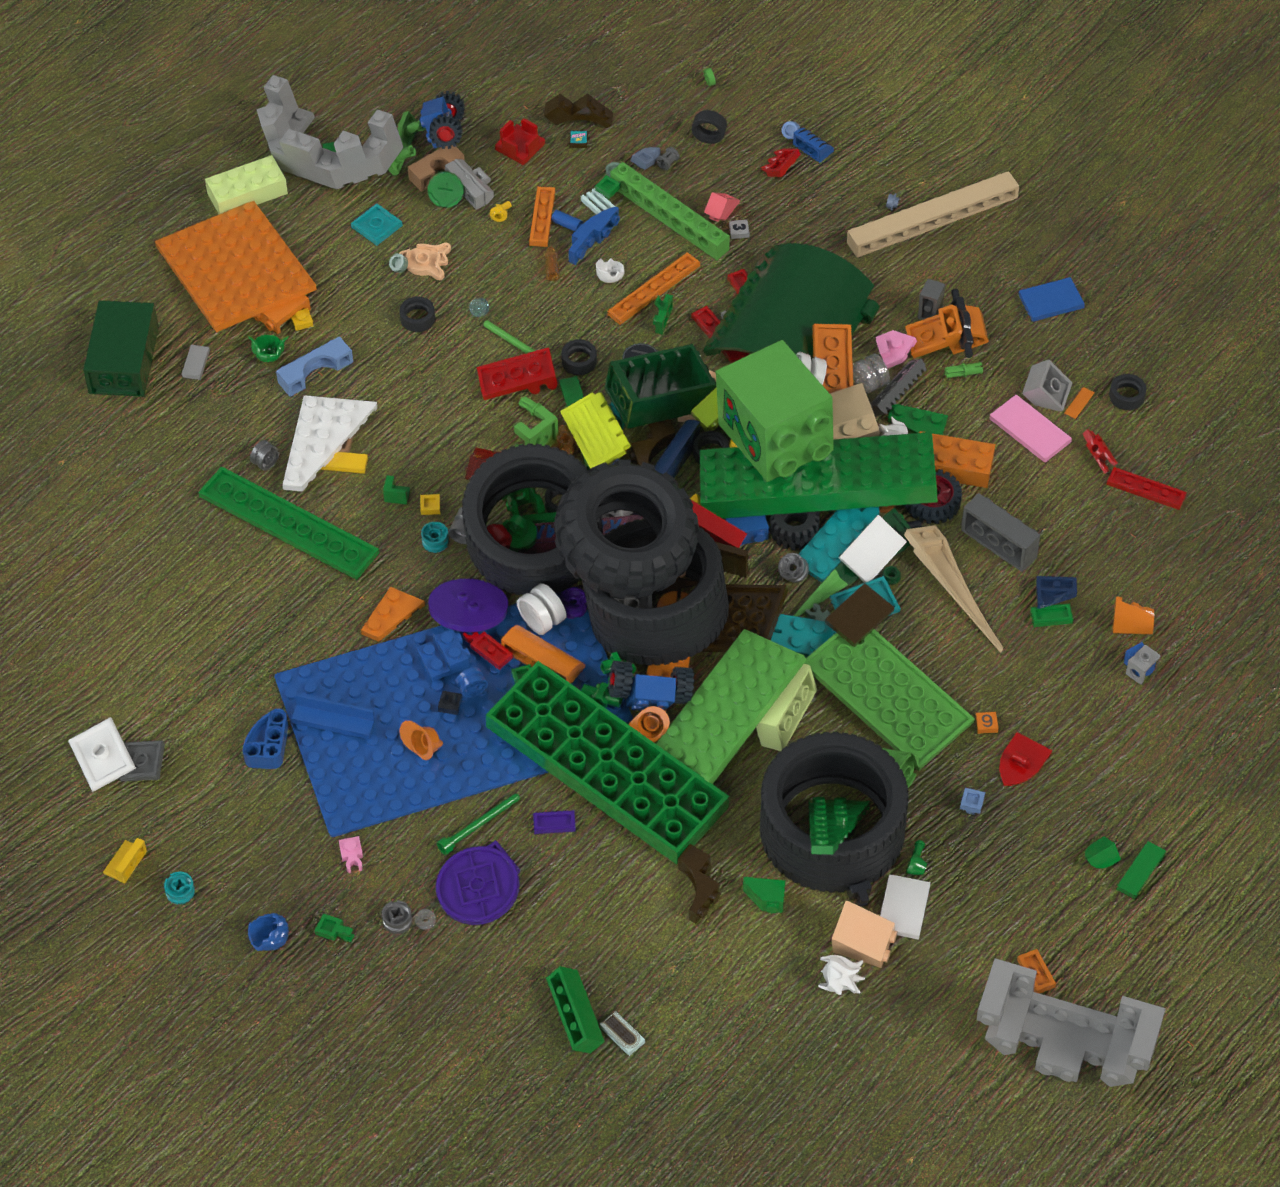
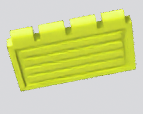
M592 392L560 411L590 469L605 462L609 464L627 454L625 450L630 448L631 445L625 434H623L624 432L618 421L615 420L616 417L602 392L597 394Z

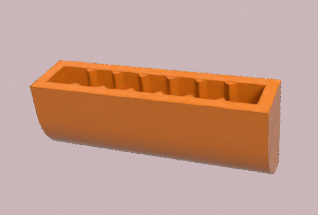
M519 625L512 627L501 639V645L512 652L515 659L525 665L530 664L531 667L539 661L569 683H572L585 668L583 662Z

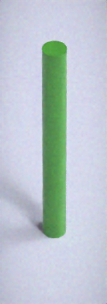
M486 320L483 326L521 351L525 353L535 351L490 321Z

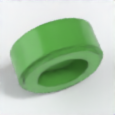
M704 69L703 73L707 85H715L716 81L712 69Z

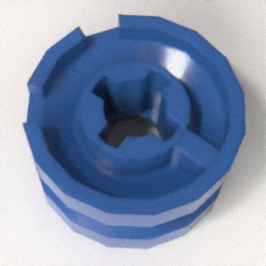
M477 667L466 669L456 678V684L465 698H473L480 695L488 686L483 673Z

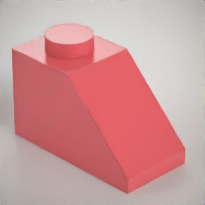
M712 192L704 213L708 214L710 219L717 222L719 220H726L740 200L726 193Z

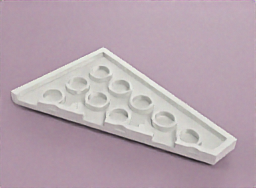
M304 396L283 481V490L303 491L308 486V483L316 477V473L331 461L335 453L341 450L344 442L348 438L351 439L359 430V427L368 420L367 417L374 410H377V402Z

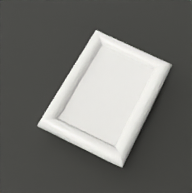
M111 717L68 740L92 792L136 769Z

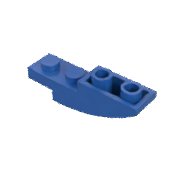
M615 206L596 214L584 222L572 234V246L568 250L569 263L576 265L580 259H583L585 252L589 247L593 246L594 242L601 243L604 238L609 236L611 229L617 226L620 220L618 207Z

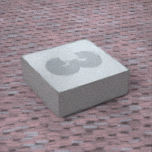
M747 220L729 221L731 239L749 238Z

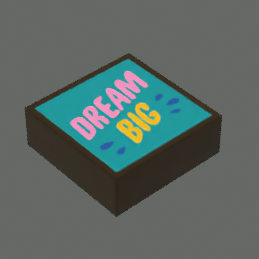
M570 130V148H587L588 131Z

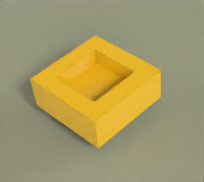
M308 308L298 311L291 317L295 331L313 327V320Z
M440 494L420 495L421 515L440 514Z

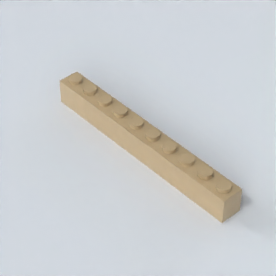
M1009 171L998 174L924 203H919L908 209H903L878 220L870 221L862 226L854 227L847 231V244L858 258L1018 198L1019 185Z

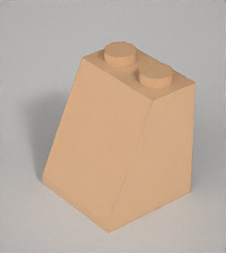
M845 901L832 937L833 953L858 961L863 960L864 963L882 968L883 962L887 963L891 951L888 950L890 943L894 944L898 931H895V923L856 904Z

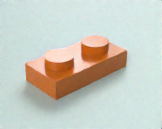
M1037 949L1018 956L1017 961L1020 966L1037 971L1034 992L1040 994L1056 987V982Z

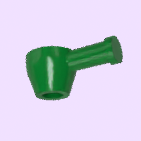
M916 840L905 873L923 875L927 862L920 856L925 843L921 840Z

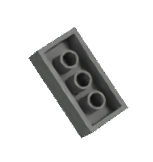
M979 493L964 506L961 531L1021 572L1037 559L1040 534L1036 530L1029 528L1020 519L1013 517L1004 508L997 506L989 498Z

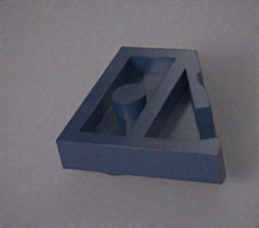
M1037 576V609L1075 598L1077 596L1076 577Z

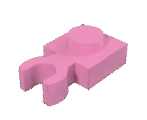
M359 836L339 840L342 861H347V872L351 873V866L357 865L359 871H362L360 858H363Z

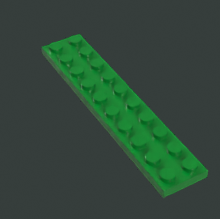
M222 466L198 492L200 498L355 580L363 574L379 554V548Z

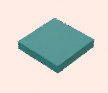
M377 203L351 223V228L376 246L403 226L400 219Z

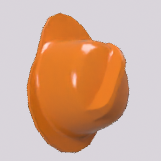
M650 706L642 710L628 725L656 743L667 732L670 720L668 714L662 708Z
M410 720L404 721L400 726V736L404 745L423 760L431 759L433 753L443 745V741L439 739L437 732L432 727H421Z

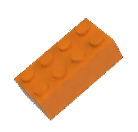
M932 433L935 472L941 469L943 474L946 471L949 472L950 477L954 476L960 484L988 488L996 444Z

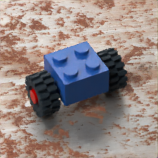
M446 91V94L441 92L440 96L437 95L435 99L423 103L420 123L423 128H426L427 140L429 143H432L434 149L441 146L442 149H445V146L451 149V145L457 146L462 137V126L459 119L462 120L465 104H463L464 100L460 99V95L457 94L456 96L453 91L452 94H449V91Z
M612 662L611 672H609L610 679L608 681L610 697L626 698V707H632V710L642 711L650 706L666 710L673 703L687 704L688 701H691L692 689H694V673L692 668L674 667L671 673L672 678L639 674L633 677L631 662Z

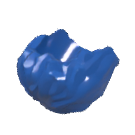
M277 913L259 916L248 924V936L251 945L257 951L279 949L287 941L289 933L288 923L283 916Z

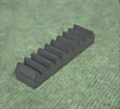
M921 358L909 361L870 403L875 417L887 414V410L892 409L891 405H895L896 400H900V396L905 394L904 391L909 390V386L914 385L913 382L918 380L917 377L922 376V372L926 371L925 363Z

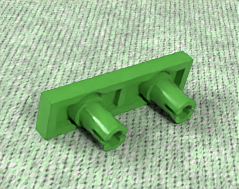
M409 111L403 113L397 127L403 149L388 169L393 176L400 173L406 158L416 155V150L411 145L415 133L426 129L422 127L420 120L417 121Z

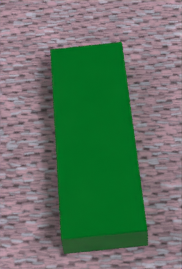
M1147 841L1117 885L1116 890L1135 899L1165 856L1166 850Z

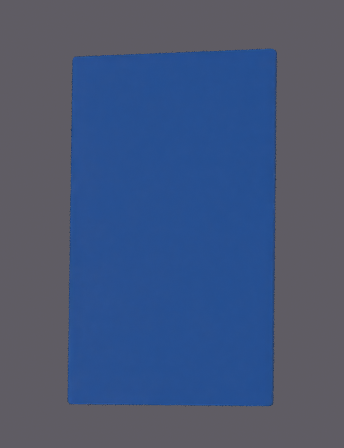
M559 591L556 592V594H557V596H558L559 598H560V594H561L563 591H561V592H559ZM516 603L508 606L507 615L501 623L493 628L478 632V634L486 632L501 644V639L512 627L519 625L585 664V668L571 683L580 691L584 684L594 687L602 682L608 684L609 673L603 674L600 669L601 662L608 658L602 644L598 642L594 635L588 610L580 618L574 617V619H569L566 617L558 625H552L551 630L544 635H539L524 621ZM442 625L275 674L277 687L329 835L336 837L548 773V771L486 727V714L515 685L511 669L525 666V664L513 657L504 667L498 670L470 648V643L463 639L464 632L454 630L455 634L459 632L463 641L461 646L463 649L467 647L471 656V659H468L469 668H479L483 673V677L488 682L486 690L480 695L473 698H465L462 695L458 715L438 712V704L442 691L462 694L456 684V678L466 669L432 682L416 650V647L434 641L435 635L450 630ZM465 632L467 635H472L471 632ZM296 694L373 709L376 723L370 740L292 723L291 718L297 705ZM623 698L619 708L607 705V710L627 724L633 720L629 708L626 707L625 698ZM410 720L421 727H432L435 729L439 739L443 741V745L433 753L431 759L423 760L404 745L400 736V726L404 721Z

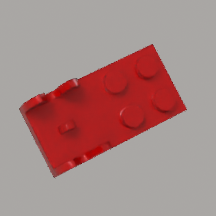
M549 347L477 367L484 401L528 389L532 394L537 395L542 384L547 385L551 390L557 387V378Z

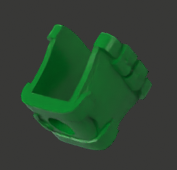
M535 488L517 490L505 496L507 497L506 507L507 511H510V518L514 514L519 515V505L531 503L535 514L545 513L544 503L540 494H536ZM519 491L524 492L523 495L519 497L514 496Z

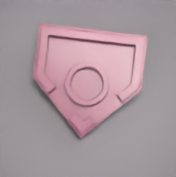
M894 330L876 337L879 352L886 369L905 362L908 352L917 342L915 337Z

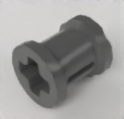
M668 147L662 156L657 157L656 162L661 169L668 170L674 161L679 160L680 155L675 148Z

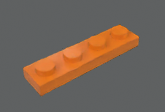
M537 186L529 239L530 246L548 247L556 193L554 187Z

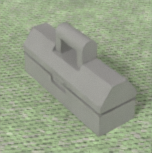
M455 159L445 165V172L454 173L461 179L464 189L463 196L476 210L492 200L494 192L487 185L491 178L480 167L472 170L463 159Z

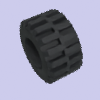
M818 511L774 514L770 518L772 539L779 546L783 544L784 549H788V547H791V550H795V548H799V550L804 549V546L819 531ZM797 521L802 523V525L791 526L787 523Z

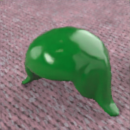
M261 335L254 339L251 336H247L251 340V349L257 359L267 363L279 359L280 355L284 352L285 341L289 338V336L280 339L273 335Z

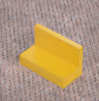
M139 838L134 843L125 840L103 873L126 883L147 852L145 841Z

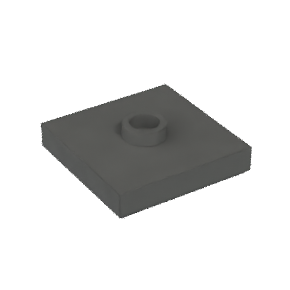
M163 740L124 742L136 769L121 776L119 780L121 782L159 780L165 747Z

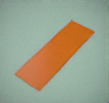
M1083 387L1064 414L1076 419L1095 392Z

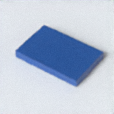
M1071 277L1023 289L1018 294L1032 322L1083 309L1085 306Z

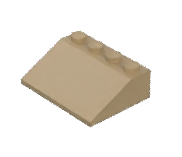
M862 383L830 393L833 397V440L880 436L879 427Z

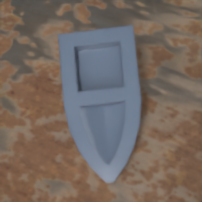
M644 148L633 154L631 161L639 168L645 170L655 164L657 157L660 155V148Z

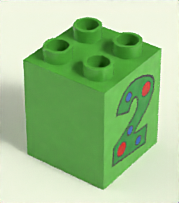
M783 340L716 370L719 425L767 482L779 476L787 477L793 474L798 467L812 460L821 461L834 450L833 397Z

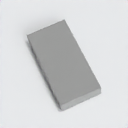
M190 346L182 371L183 378L201 380L210 352L209 347Z

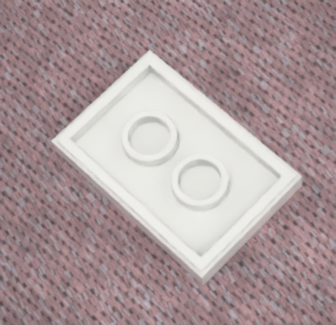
M877 515L841 554L839 559L866 583L873 580L907 541Z
M889 874L880 916L895 923V931H898L897 936L919 940L931 882Z

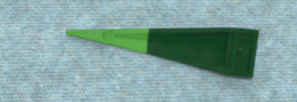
M893 508L882 519L907 541L894 555L896 556L911 545L904 534L907 529L912 528L897 510ZM841 561L793 616L798 617L806 612V609L810 610L813 608V604L821 603L829 598L830 595L837 593L859 579V577Z

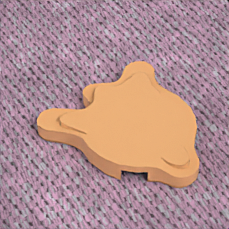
M447 242L440 245L417 244V248L411 251L409 248L399 253L408 259L407 270L420 276L429 275L436 280H442L445 275L440 266L448 264L446 255L451 251V245Z

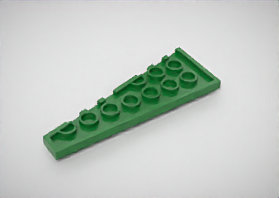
M824 797L808 799L811 854L833 855L838 849L839 844L843 843V839L848 837V832H852L857 826V821H861L862 815H865L866 810H869V801L846 800L843 797H835L834 800H825Z

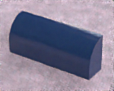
M687 420L683 423L654 466L657 472L661 474L667 472L673 478L676 477L693 451L695 438L700 434L699 421Z

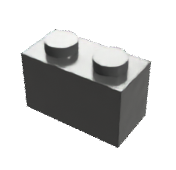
M927 279L919 297L918 319L924 320L939 314L938 309L943 308L945 284Z

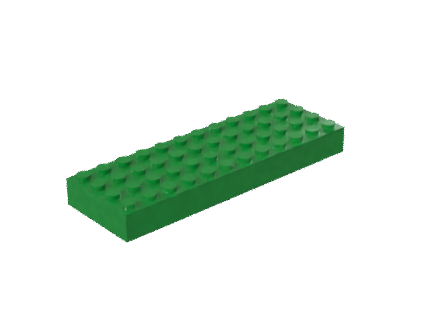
M932 432L834 439V450L821 461L812 460L798 467L793 474L787 477L779 476L768 482L738 447L700 450L701 506L723 519L938 502Z
M539 661L486 714V727L676 865L678 864V858L689 844L694 846L729 808V796L704 780L702 776Z

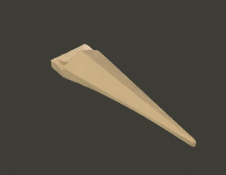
M935 525L907 529L904 536L915 548L913 552L1001 653L1003 646L973 599L944 535Z

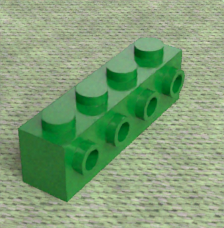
M559 966L546 977L572 1050L592 1053L605 1042L578 970Z

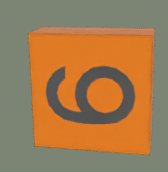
M996 712L976 713L978 734L998 733Z

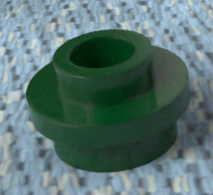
M888 566L882 571L881 577H885L888 585H895L901 580V573L894 566Z

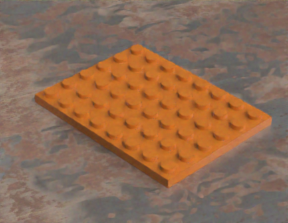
M255 201L245 203L155 241L157 249L215 332H219L317 290L315 282Z

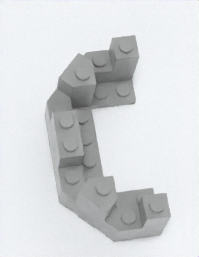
M272 75L263 87L269 102L265 107L257 109V113L270 152L282 171L334 189L344 187V184L350 182L355 184L367 180L368 176L374 174L378 176L385 174L403 149L393 115L380 110H376L368 121L371 135L363 146L358 135L342 131L334 143L336 152L324 149L318 138L304 134V131L315 117L313 112L298 108L288 80Z
M994 959L978 1008L977 1021L989 1025L985 1040L1003 1055L1015 1054L1019 1041L1031 1047H1040L1035 1070L1044 1075L1060 1077L1068 1082H1077L1083 1060L1095 1066L1101 1065L1103 1068L1100 1079L1109 1087L1134 1083L1137 1070L1148 1071L1161 1029L1165 1008L1122 996L1118 1016L1103 1013L1033 992L1037 974L1036 970Z

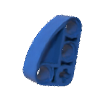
M274 709L258 720L247 734L243 745V756L248 767L277 769L282 765L288 733L287 715L284 710Z

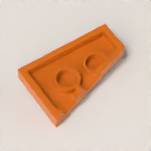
M390 587L361 629V634L378 642L395 630L400 622L404 619H409L418 608H423L425 601Z

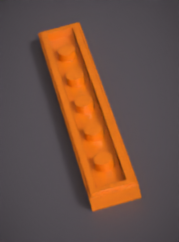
M688 252L610 308L607 311V315L621 325L654 301L658 295H662L700 267V261Z

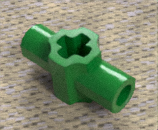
M602 682L597 684L596 687L584 684L581 689L583 693L604 708L607 705L619 708L622 704L623 698L610 697L609 684Z

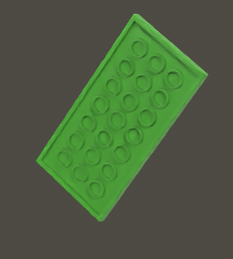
M744 629L691 697V701H688L671 723L667 732L662 735L656 744L702 776L704 780L713 784L806 662L805 656Z
M875 629L855 647L835 633L809 655L804 663L811 666L813 676L894 750L916 754L919 759V766L915 767V769L918 771L974 723V717Z

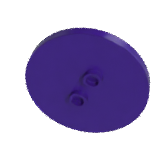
M456 579L445 582L432 591L429 596L428 609L432 618L446 628L460 632H479L493 628L504 620L508 612V600L501 589L489 582L477 579Z
M485 846L470 847L454 854L442 866L436 880V895L442 909L452 919L469 925L486 924L502 917L513 906L519 893V875L512 860L503 852Z

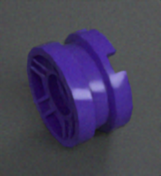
M572 587L565 589L560 594V600L564 605L567 618H580L587 612V601L583 590Z

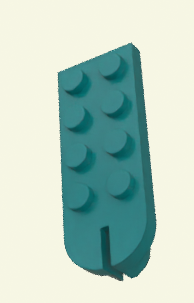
M879 507L837 510L798 554L809 564L808 574L823 582L841 562L839 559L841 554L877 515L880 516Z
M780 614L771 641L800 653L807 658L836 632L825 624V621Z

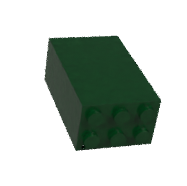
M98 301L83 369L89 394L145 397L159 329L154 303Z
M693 344L611 361L604 388L626 428L629 429L691 415V411L717 386L715 378H712L709 373L708 366L701 359L700 352L696 350Z

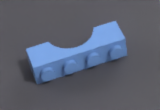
M339 336L276 370L277 381L291 397L306 388L305 379L311 371L322 367L338 371L353 363L352 350Z

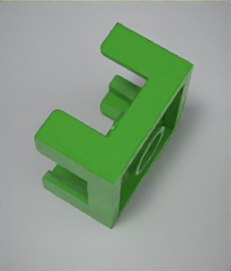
M541 405L535 411L544 420L532 430L524 423L519 422L514 426V432L525 441V445L542 444V446L549 445L552 447L559 442L558 418Z

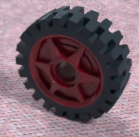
M939 469L936 472L938 502L905 505L907 512L912 514L914 519L919 517L921 522L927 520V524H931V521L939 524V520L944 523L947 521V518L951 520L953 515L958 513L961 505L962 489L959 481H956L954 476L950 477L949 472L946 471L943 474V470Z

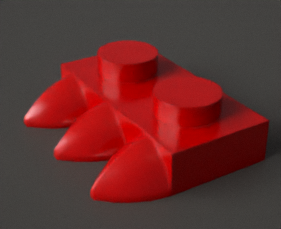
M779 149L774 152L775 157L768 159L770 164L762 166L761 169L767 173L768 177H782L801 154L798 149Z

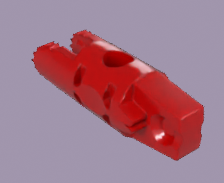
M1087 429L1083 433L1087 441L1086 446L1105 474L1110 471L1105 463L1106 460L1114 466L1118 462L1099 434L1095 435L1093 431Z

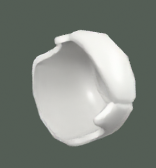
M612 258L607 262L599 259L596 262L597 276L605 283L617 282L624 276V265L618 261H613Z

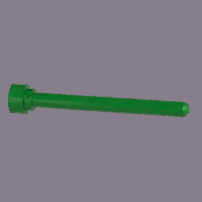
M513 794L452 837L441 838L436 842L440 852L445 856L453 851L456 843L519 801V794Z

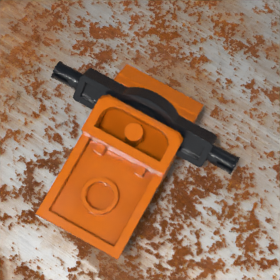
M953 289L951 291L953 298L951 305L938 309V315L905 326L907 335L915 337L917 340L914 347L910 349L913 358L948 346L953 354L965 351V356L971 358L973 355L972 348L989 343L980 308L965 305L964 298L959 295V290Z

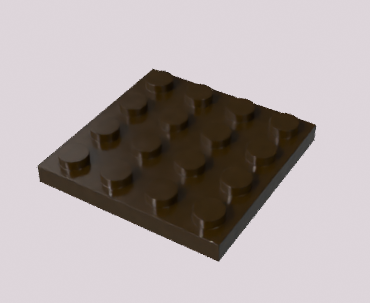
M726 584L729 603L726 624L720 635L715 638V641L712 644L710 643L701 652H727L744 629L771 641L788 593L787 586Z

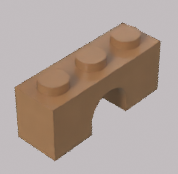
M451 145V149H448V146H445V149L441 147L408 166L409 180L422 192L428 188L430 179L435 175V170H445V165L455 159L464 160V154L453 145Z

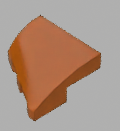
M1116 597L1112 626L1113 633L1153 635L1154 609L1142 607L1135 602H1132L1130 605L1122 602V597Z

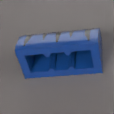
M800 128L793 134V145L819 163L834 152V148L806 128Z

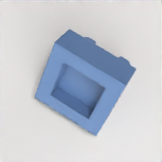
M965 788L960 809L966 810L967 814H980L985 792Z

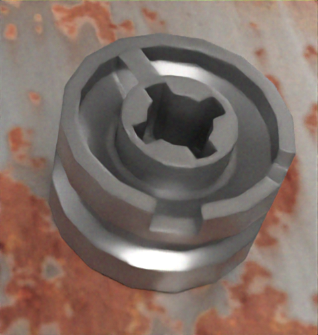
M262 440L253 448L250 461L254 465H258L263 471H267L277 462L280 454L278 452L279 449L267 440Z
M789 553L781 558L778 569L780 575L786 580L798 583L807 577L809 564L800 555ZM793 565H796L795 571H791L794 567Z
M397 900V902L391 901L384 906L382 918L387 931L393 934H401L411 927L412 914L411 908L408 907L407 903Z

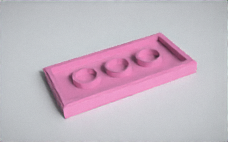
M1018 395L1013 396L991 413L989 417L991 421L1044 463L1070 444L1072 440L1069 435Z

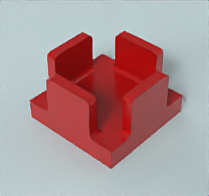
M523 118L521 126L518 124L514 126V122L509 120L500 129V140L495 144V150L525 165L545 145V139L538 135L537 125Z

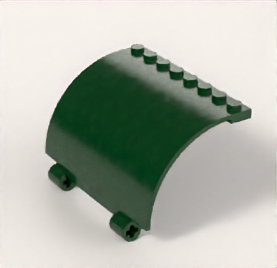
M800 243L768 246L764 249L761 258L756 262L753 271L747 276L745 284L739 289L738 295L731 302V306L723 315L720 324L716 326L712 337L706 342L707 345L703 352L706 356L720 354L722 350H735L753 354L783 340L795 354L803 352L809 354L812 359L814 358L812 328L814 324L851 325L852 336L860 322L870 324L873 321L880 306L876 301L867 298L875 285L850 262L825 249Z

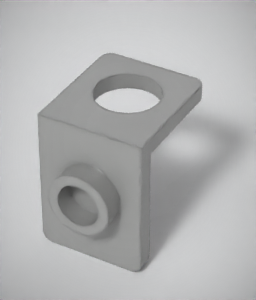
M1144 645L1128 660L1126 675L1142 684L1146 671L1160 659V654ZM1132 669L1136 670L1139 673L1140 677L1136 676L1132 672Z

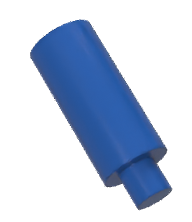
M555 210L551 218L552 222L574 232L583 224L582 220L559 210Z

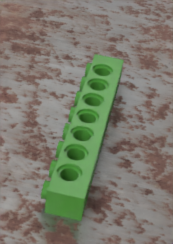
M622 162L610 171V177L621 183V188L618 192L715 260L720 259L729 251L730 236L633 168Z

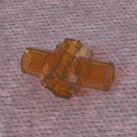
M561 425L558 427L557 448L573 455V434H570L567 425Z

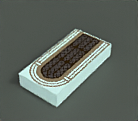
M614 1012L600 1024V1028L629 1056L645 1043V1039L617 1012Z

